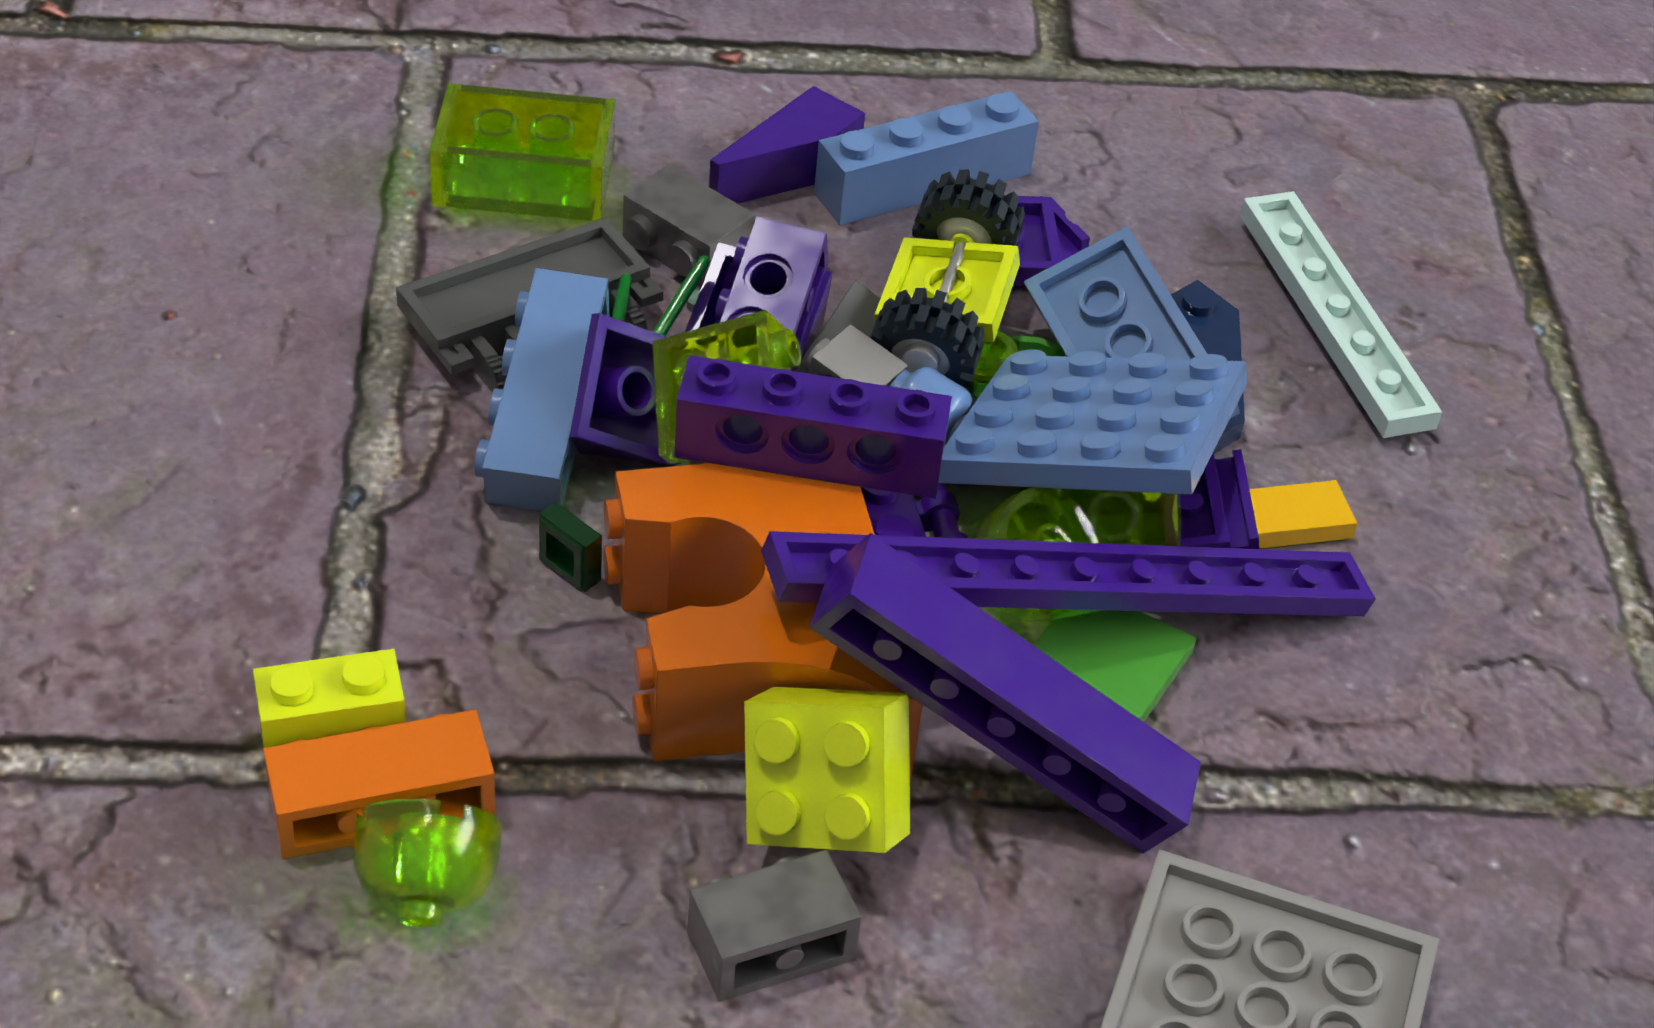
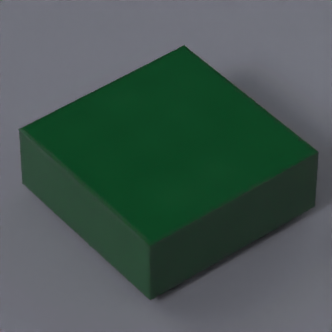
M555 502L539 513V560L574 586L586 592L601 581L602 535Z

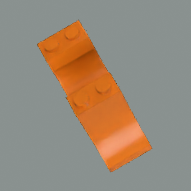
M707 462L615 472V499L604 500V523L607 539H614V545L603 546L605 581L607 585H618L624 611L660 614L646 618L645 647L634 649L636 684L638 690H644L643 693L633 694L632 696L634 726L637 736L648 734L653 762L745 753L744 701L772 687L903 692L809 628L818 603L779 602L761 553L769 531L860 535L872 533L875 535L861 487ZM909 696L910 783L923 704Z

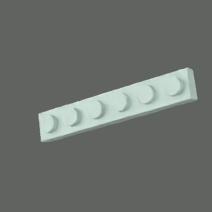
M1295 192L1244 198L1240 212L1241 219L1381 436L1388 438L1437 429L1442 414L1441 409Z

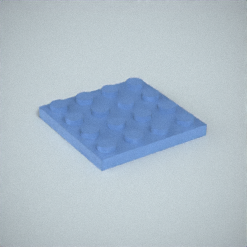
M1023 350L1008 355L944 446L939 483L1192 494L1247 386L1246 361H1227L1224 356L1217 354L1199 355L1191 360L1166 359L1164 355L1159 353H1141L1131 358H1105L1103 353L1097 351L1079 352L1070 357L1046 356L1040 350Z

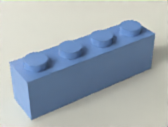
M1012 91L821 139L818 143L814 194L840 226L921 204L930 183L934 179L939 182L941 175L947 172H951L955 180L959 170L969 169L970 179L975 180L978 177L979 171L989 174L986 183L990 185L995 184L998 179L1006 181L1031 174L1039 121Z
M536 268L530 291H520L515 310V326L520 327L517 340L507 339L502 358V375L507 376L503 389L494 388L490 399L488 422L489 425L493 426L490 440L481 439L479 441L475 457L474 472L476 477L484 478L486 503L543 511L555 502L563 507L577 451L569 436L591 315L594 313L610 316L608 278Z

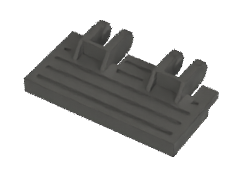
M605 217L396 287V296L399 309L451 375L473 368L485 385H488L489 389L493 392L494 388H504L507 376L502 375V360L499 356L503 355L507 339L517 340L520 327L515 326V310L520 291H530L536 268L608 278L609 317H612L620 277L625 273L630 274L632 277L630 295L641 308L663 301L664 291L650 277L651 267ZM629 297L624 322L647 329L644 314Z

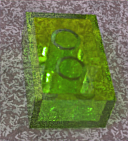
M448 83L429 151L432 206L450 207L458 210L510 213L516 216L532 215L563 218L571 221H596L602 219L615 150L616 99Z

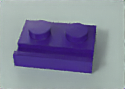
M1242 449L1232 450L1233 457L1215 459L1214 453H1212L1192 494L1160 493L1157 496L1165 546L1260 549Z

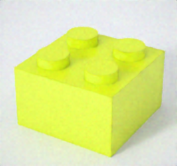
M772 687L744 701L747 844L886 853L910 834L908 694L905 692Z

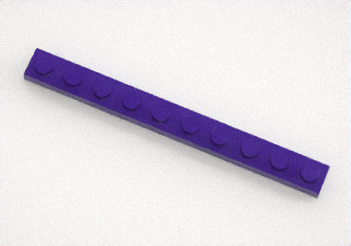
M769 531L761 553L778 601L818 603L830 567L867 535ZM875 535L977 607L1364 617L1376 600L1349 552Z

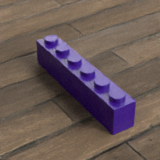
M872 533L867 535L830 567L809 626L810 629L1144 854L1189 825L1201 761Z

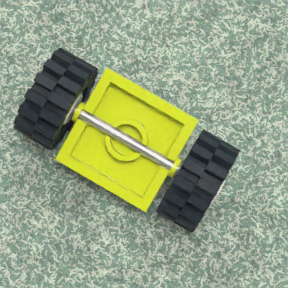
M969 169L959 170L956 180L951 172L941 175L939 182L934 179L928 186L912 228V237L917 238H903L875 312L876 323L870 336L872 340L908 365V372L912 373L921 367H931L963 388H968L972 382L984 342L995 341L1020 266L1019 248L1017 245L1025 223L1023 222L1025 216L1024 208L1017 207L1020 198L1014 191L1004 195L1007 186L1005 182L998 179L994 185L986 183L989 174L979 171L976 180L970 179Z

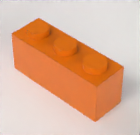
M477 709L453 714H438L426 719L382 727H367L359 731L316 739L295 740L288 744L263 748L268 792L282 859L496 818L495 773Z

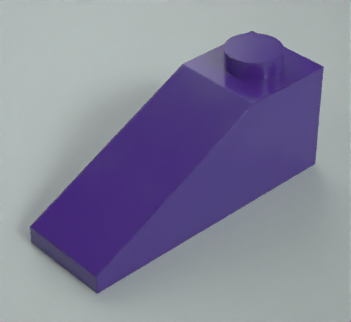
M812 86L710 159L709 188L738 204L815 185L819 140L841 135L849 131L864 129L865 112Z

